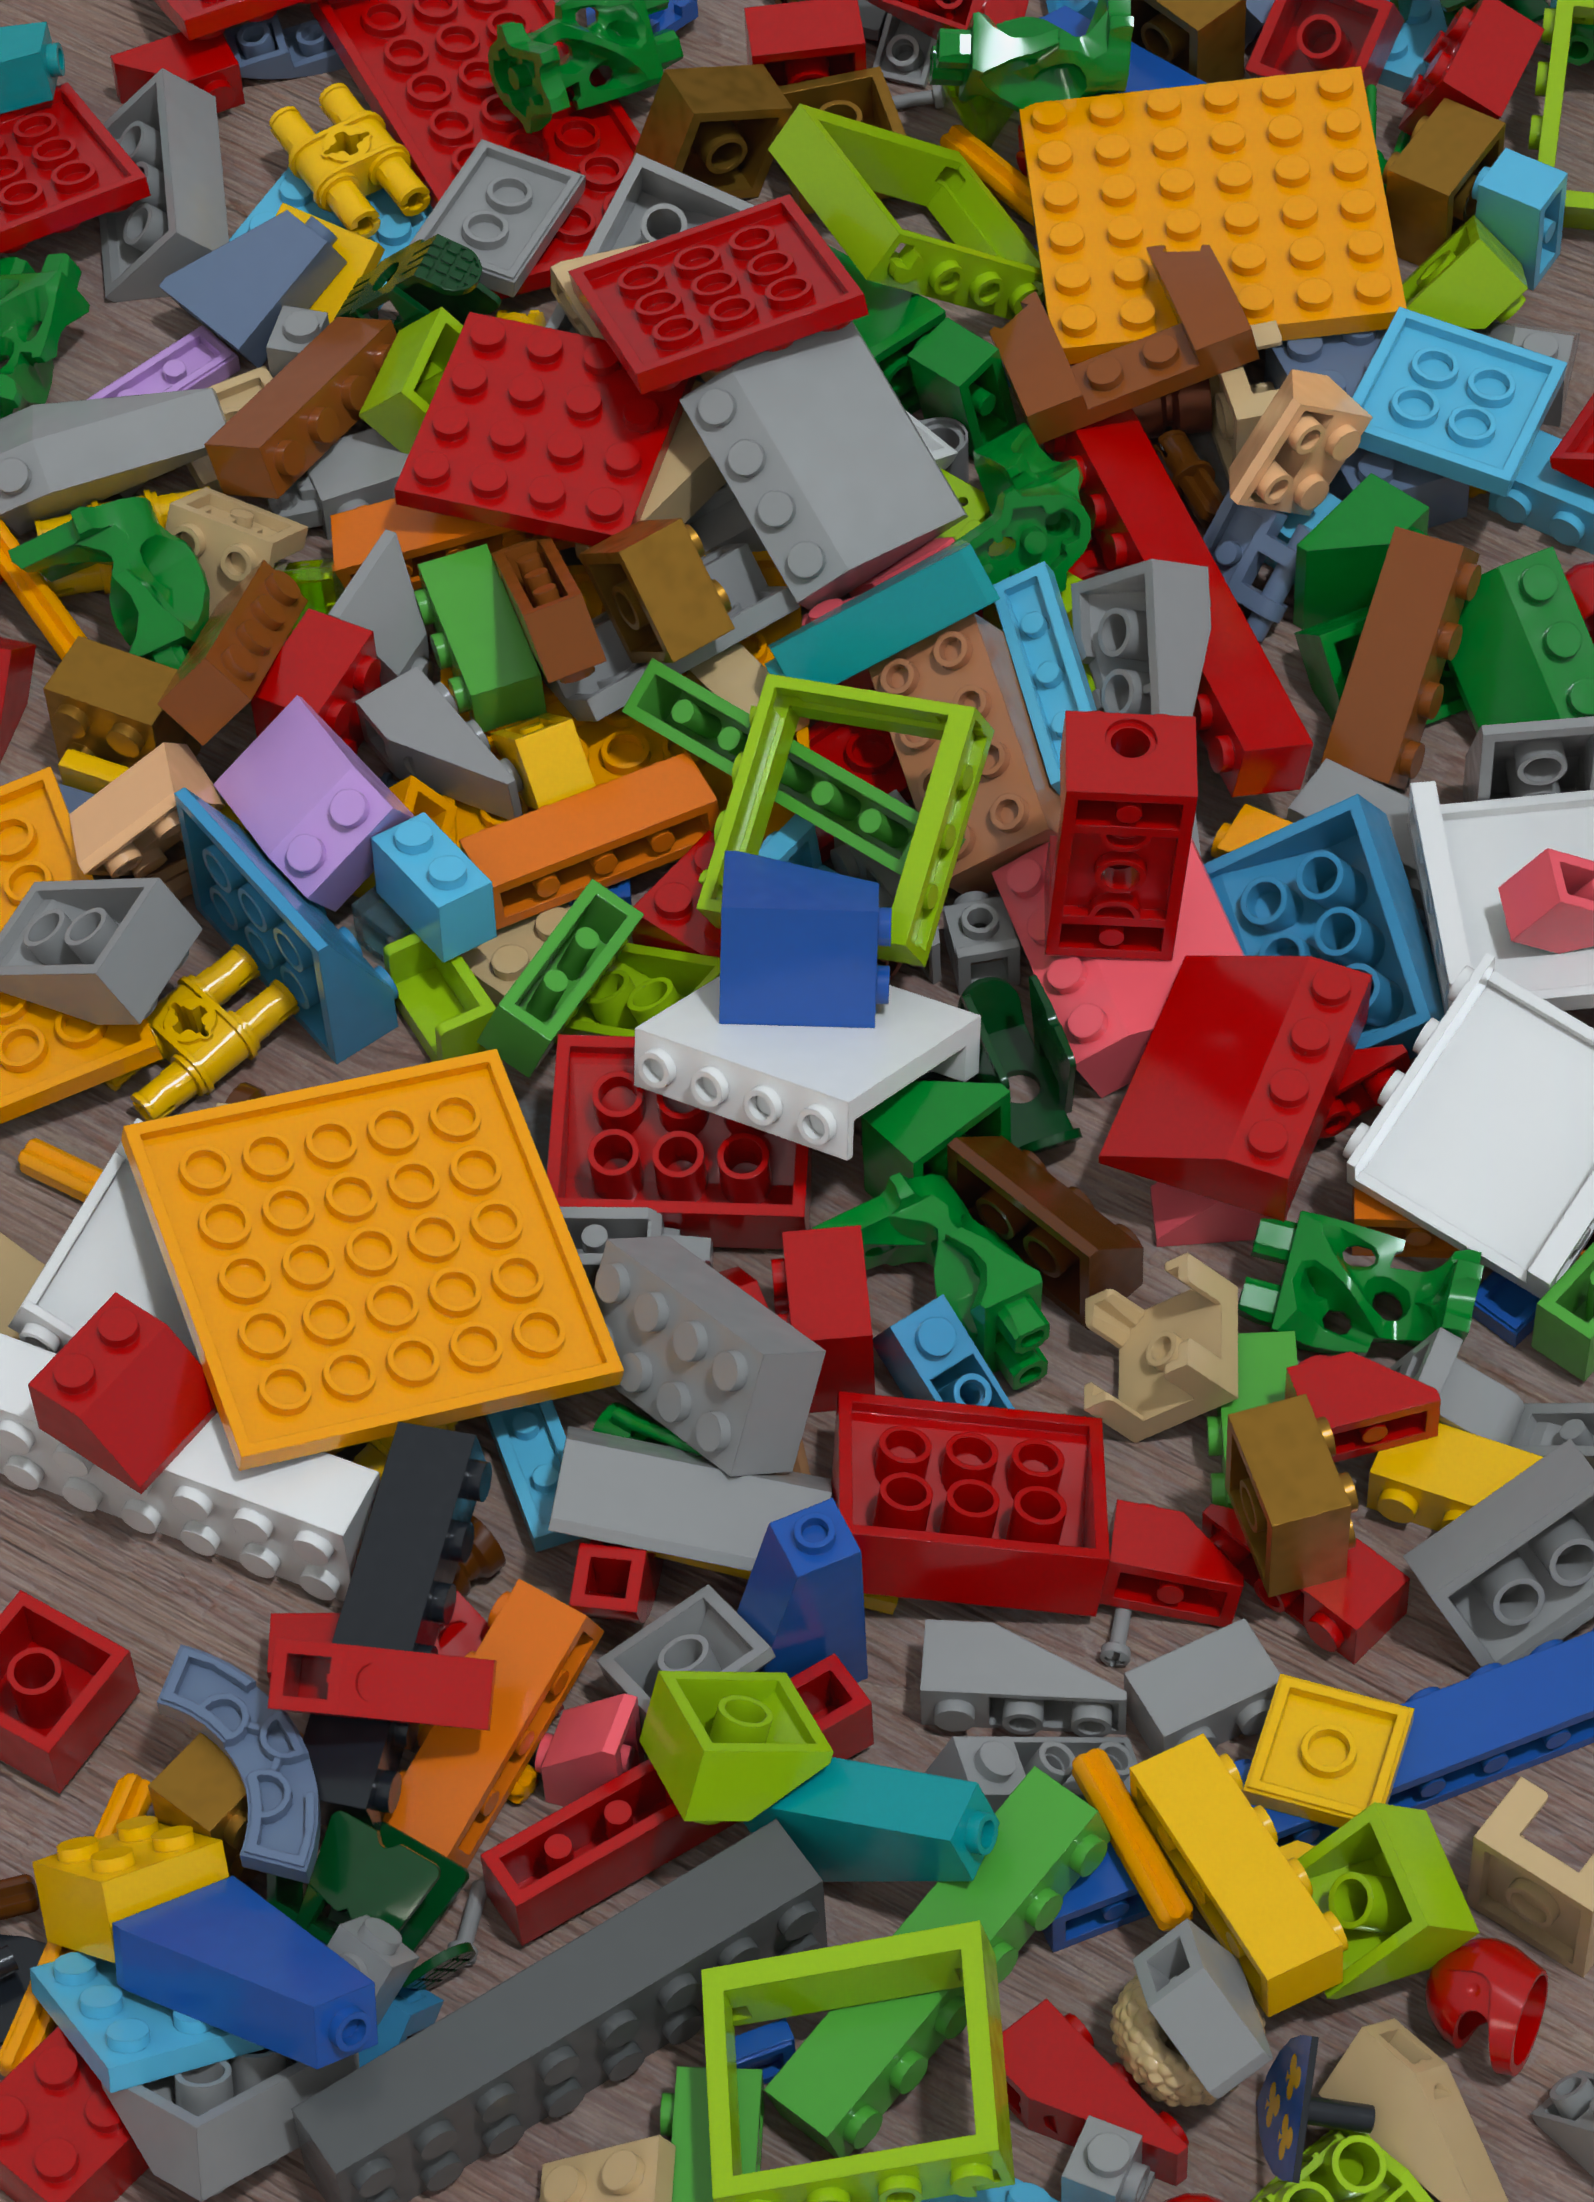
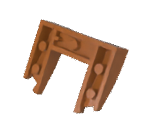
M1165 245L1147 247L1151 264L1178 324L1073 366H1070L1036 291L1026 296L1020 302L1023 310L1003 328L993 327L989 331L993 345L999 348L1004 371L1026 423L1038 445L1260 359L1252 328L1210 245H1202L1200 251L1167 252Z

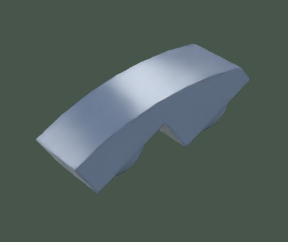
M276 14L264 21L250 22L224 31L227 43L239 63L241 77L289 79L313 76L346 68L316 19L282 29L279 17Z

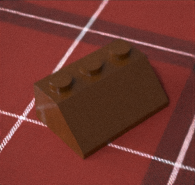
M1003 1136L956 1137L947 1144L948 1182L961 1198L972 1218L980 1225L996 1232L1024 1263L1039 1270L1043 1281L1042 1294L1087 1330L1090 1329L1085 1323L1086 1298L1106 1289H1114L1127 1298L1143 1284L1144 1247H1142L1137 1236L1125 1225L1119 1223L1115 1225L1094 1208L1090 1199L1080 1189L1073 1186L1066 1187L1047 1171L1043 1162L1033 1152L1019 1150Z

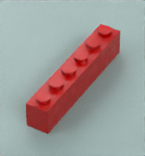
M835 1653L790 1678L834 1751L832 1757L848 1759L874 1744L872 1702ZM647 1759L480 1854L486 1894L519 1943L523 1946L739 1821H720L713 1825L684 1821L650 1759Z

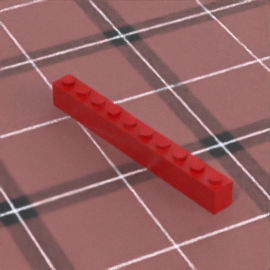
M1133 409L1043 443L1046 452L1052 454L1057 462H1066L1071 459L1077 460L1083 474V481L1079 490L1080 501L1091 519V531H1093L1102 548L1103 559L1109 570L1114 571L1149 559L1208 567L1211 598V632L1193 716L1196 717V731H1198L1208 751L1210 765L1215 773H1220L1231 796L1239 797L1301 790L1314 743Z

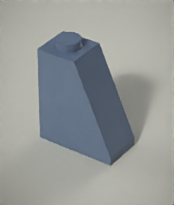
M286 210L165 277L159 287L180 307L255 367L259 368L268 359L266 346L283 305L309 309L346 265L347 261L332 247L338 238L327 227L312 216L304 224Z

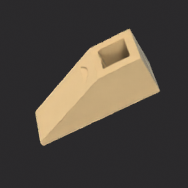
M1395 2018L1362 2027L1318 2094L1323 2098L1374 2105L1375 2123L1372 2132L1368 2135L1390 2156L1407 2168L1414 2178L1440 2202H1509L1448 2064Z

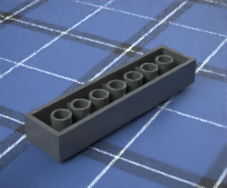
M773 1820L291 2108L306 2173L326 2202H408L426 2190L438 2191L447 2187L461 2175L464 2167L487 2153L499 2154L508 2150L521 2139L525 2130L548 2116L556 2118L569 2113L581 2103L585 2094L609 2079L611 2081H619L630 2076L642 2065L647 2056L669 2043L678 2045L697 2034L704 2024L701 1969L826 1948L827 1932L823 1880L778 1820Z

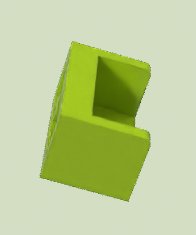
M416 933L387 944L383 948L384 966L398 989L399 996L395 999V1006L432 1062L487 1051L486 1048L477 1043V1040L496 1007L463 957L459 955L443 963Z

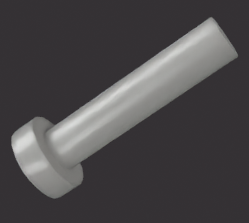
M932 85L933 90L894 95L892 99L896 109L935 104V109H939L945 106L946 93L942 85Z
M1115 1608L1110 1640L1102 1645L1100 1652L1101 1661L1108 1666L1124 1667L1130 1662L1131 1650L1126 1646L1132 1614L1130 1609Z
M481 1880L472 1882L457 1940L451 1941L447 1946L448 1949L461 1943H471L476 1955L465 1965L467 1967L475 1964L478 1950L473 1943L487 1896L485 1882Z

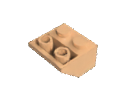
M1292 369L1229 467L1230 498L1237 505L1310 516L1314 508L1326 498L1329 492V485L1345 460L1358 448L1361 442V435L1373 417L1329 376Z
M163 742L69 814L77 863L84 875H110L111 878L134 875L135 878H142L163 865L167 860L164 852L178 841L182 840L183 842L174 793L184 787L218 811L227 805L187 744Z

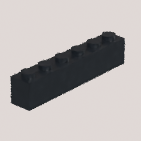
M398 1422L332 1643L438 1654V1649L434 1645L440 1624L448 1625L455 1609L456 1586L452 1583L459 1562L466 1563L473 1547L474 1525L470 1522L476 1501L484 1502L486 1500L492 1480V1465L486 1461L476 1435ZM310 1714L303 1741L309 1752L317 1782L321 1825L328 1826L333 1813L345 1811L380 1831L385 1813L392 1814L397 1807L402 1785L401 1774L397 1771L404 1749L411 1750L415 1745L420 1724Z

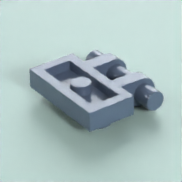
M1229 488L1203 540L1239 607L1242 604L1252 610L1247 621L1257 640L1263 642L1272 623H1280L1288 608L1284 601L1295 582L1297 544L1312 529L1298 523L1287 544L1277 538L1288 515L1281 511L1237 505L1230 498ZM1268 556L1278 563L1263 591H1260L1252 586V583Z

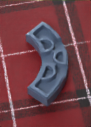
M181 1644L157 1700L159 1714L176 1719L204 1734L223 1751L237 1770L245 1787L248 1802V1823L245 1840L240 1852L242 1867L309 1884L317 1859L320 1841L321 1809L317 1782L309 1752L298 1729L287 1712L268 1709L269 1696L257 1687L256 1681L252 1677L218 1657Z

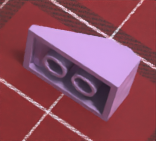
M298 695L213 784L267 857L307 899L334 912L374 872L371 837L414 817V814L312 707Z

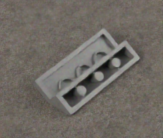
M748 543L726 544L701 558L711 580L715 579L718 581L729 597L732 609L728 615L735 629L674 663L662 664L679 674H683L800 608L788 586H768ZM606 611L591 620L607 661L594 666L595 671L590 676L573 683L564 684L560 680L548 683L534 656L542 681L577 721L597 722L624 707L649 664L631 663Z
M568 1426L548 1531L752 1571L769 1523L830 1499L832 1494L831 1479L798 1472L730 1477L704 1456H697L675 1447Z

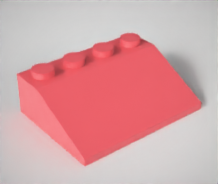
M1192 838L1172 961L1045 955L1044 875L1049 842L1040 845L991 873L1032 971L1038 977L1055 1010L1058 1021L1062 1025L1075 1057L1076 1070L1101 1098L1131 1083L1186 955L1245 956Z

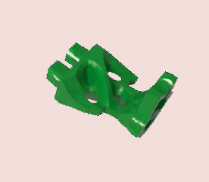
M560 0L555 4V19L534 32L526 33L522 23L504 22L497 25V40L490 46L488 53L489 71L497 94L503 104L521 121L526 133L531 134L544 128L551 121L553 113L571 107L566 88L571 85L574 91V107L576 110H580L659 84L663 75V69L683 59L684 56L679 37L674 30L663 29L655 33L652 31L648 15L667 9L669 0ZM591 7L595 10L596 21L587 27L580 26L576 21V13L582 8ZM556 42H563L569 48V53L561 59L557 46L553 45ZM602 65L609 66L612 70L611 78L603 85L593 86L589 81L590 74Z
M1098 0L1093 18L1086 34L1083 36H1073L1047 20L1036 17H1019L995 25L989 16L981 12L973 13L967 30L939 29L936 46H932L930 51L929 83L930 85L959 86V100L967 102L977 95H982L1019 112V109L1037 102L1091 97L1098 93H1124L1129 75L1131 39L1134 29V16H1131V0Z
M65 253L48 254L41 272L38 273L34 271L26 260L18 257L0 258V364L9 360L0 369V419L31 405L46 403L53 378V358L57 357L61 332L68 324L89 312L90 304L77 290L82 271L71 257Z
M1022 423L973 450L975 469L992 515L955 542L963 539L971 544L992 584H996L1045 561L1053 570L1061 593L1066 590L1067 571L1085 552L1091 538V519L1081 504L1079 497L1083 474L1075 459L1066 462L1052 461L1039 447L1028 424ZM1003 537L1012 538L1011 544L1005 552L997 556H990L988 554L989 547L994 541L1000 543L1003 541Z
M129 497L95 507H78L70 511L72 515L70 521L8 550L12 562L27 573L39 572L51 582L97 563L113 565L109 598L112 617L116 628L130 646L128 653L179 669L209 619L210 590L205 572L197 556L184 540L170 534L159 524L153 506L147 498Z
M899 1172L888 1178L886 1189L879 1196L812 1227V1229L861 1225L866 1270L882 1264L898 1267L905 1263L925 1262L934 1268L936 1298L944 1294L992 1373L1001 1371L1013 1390H1018L1047 1375L1048 1360L1039 1349V1346L1049 1338L1050 1323L1041 1312L1043 1281L1040 1271L1024 1263L996 1232L977 1223L954 1188L942 1175L928 1174L907 1178Z
M1300 1211L1296 1223L1287 1220L1283 1222L1277 1219L1261 1218L1257 1227L1251 1256L1284 1264L1285 1266L1280 1285L1246 1276L1238 1302V1315L1256 1324L1269 1327L1268 1332L1295 1331L1297 1349L1333 1355L1351 1351L1360 1356H1366L1372 1342L1399 1343L1415 1348L1440 1327L1463 1339L1464 1342L1470 1330L1473 1308L1484 1265L1480 1264L1482 1252L1470 1249L1455 1251L1442 1266L1426 1272L1410 1271L1390 1267L1394 1256L1403 1252L1406 1242L1404 1239L1350 1222L1306 1211ZM1355 1246L1370 1249L1376 1257L1375 1263L1368 1267L1350 1266L1344 1261L1343 1252L1346 1248ZM1388 1295L1395 1297L1402 1308L1401 1318L1396 1321L1383 1319L1372 1306L1374 1296ZM1327 1312H1340L1350 1320L1351 1328L1346 1334L1339 1335L1324 1328L1322 1320Z

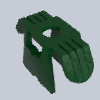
M437 234L426 241L423 239L417 240L385 258L378 264L376 269L358 278L353 286V290L348 294L347 299L341 306L342 309L338 311L335 318L379 319L377 307L390 300L399 313L396 320L390 319L393 322L396 333H398L399 330L440 307H443L464 326L469 312L487 315L497 310L502 301L498 295L479 282L482 266L477 255L469 248Z
M1036 975L1029 976L1034 1043L1025 1025L1020 998L1016 990L1004 979L984 977L971 983L963 991L958 1002V1008L981 1015L979 1073L970 1078L969 1082L1002 1083L1009 1089L1008 1078L1024 1075L1038 1083L1040 1091L1033 1100L1026 1103L1011 1102V1143L1019 1150H1029L1037 1154L1047 1149L1059 1147L1062 1144L1066 1145L1078 1141L1083 1137L1080 1128L1073 1129L1067 1113L1072 1112L1076 1061L1062 1025L1058 1021L1055 1010Z
M337 1811L330 1818L304 1899L303 1882L267 1873V1901L327 1945L340 1924L367 1914L370 1917L381 1919L392 1925L400 1933L402 1943L415 1953L468 1882L469 1871L455 1861L443 1856L384 1821L380 1831L345 1811ZM327 1903L331 1906L328 1918L321 1914ZM469 1942L452 1946L431 1957L415 1969L413 1968L402 1987L429 1990L468 1964L475 1957L476 1952Z

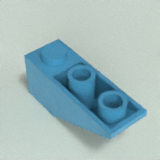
M944 1294L873 1338V1347L905 1398L1015 1409Z

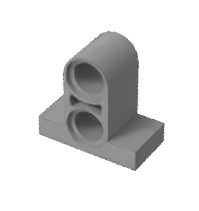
M1440 1327L1390 1367L1392 1370L1437 1389L1441 1399L1439 1423L1510 1446L1525 1409L1524 1402L1509 1388L1456 1358L1463 1339Z

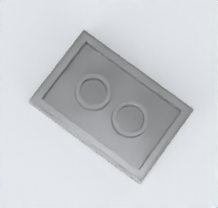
M481 139L410 244L419 239L426 241L439 234L469 248L477 255L481 262L482 273L479 282L488 289L514 298L584 193L586 176Z

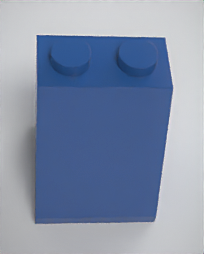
M725 851L721 905L719 1024L875 1028L876 1004H889L890 966L877 965L878 946H891L892 907H879V883L745 852Z

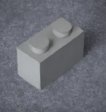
M1243 1618L1125 1672L1124 1690L1127 1691V1714L1153 1756L1203 1733L1215 1750L1217 1745L1241 1734L1251 1736L1262 1732L1280 1672L1246 1619Z

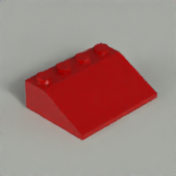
M1186 955L1101 1149L1098 1163L1284 1222L1366 1024L1372 975L1312 956Z
M558 1034L547 1177L559 1207H648L662 1214L664 1227L679 1229L682 1236L711 1238L713 1247L783 1249L782 1232L809 1230L812 1148L634 1086L635 1037Z
M838 1391L831 1498L834 1499L861 1550L864 1594L1096 1617L1110 1561L1102 1418Z

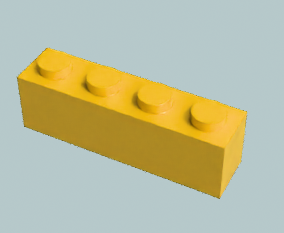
M1439 1423L1438 1436L1378 1451L1369 1472L1367 1508L1379 1511L1384 1517L1394 1522H1412L1439 1531L1543 1457Z
M1203 1733L1129 1767L1132 1799L1177 1878L1221 1946L1240 1960L1249 1989L1266 2016L1269 2018L1342 1983L1343 1952L1348 1950V1941L1343 1927L1331 1911L1322 1913L1313 1900L1312 1885L1304 1867L1296 1858L1286 1859L1277 1845L1278 1836L1270 1816L1261 1805L1252 1807L1243 1794V1782L1240 1773L1230 1756L1226 1753L1218 1756Z

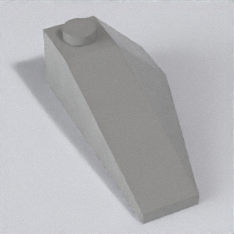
M213 388L37 404L1 418L0 519L17 534L22 535L36 529L34 522L36 519L44 520L68 515L71 513L70 511L78 507H86L93 500L99 502L208 455L204 444L227 423L216 391Z
M1149 559L1071 584L1073 635L1082 663L1089 664L1096 688L1092 692L1097 711L1193 716L1211 632V598L1208 567Z

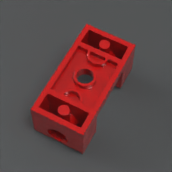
M1065 711L1060 750L1061 813L1058 836H1049L1044 875L1045 955L1172 961L1198 800L1196 717L1167 714L1109 713L1103 711Z

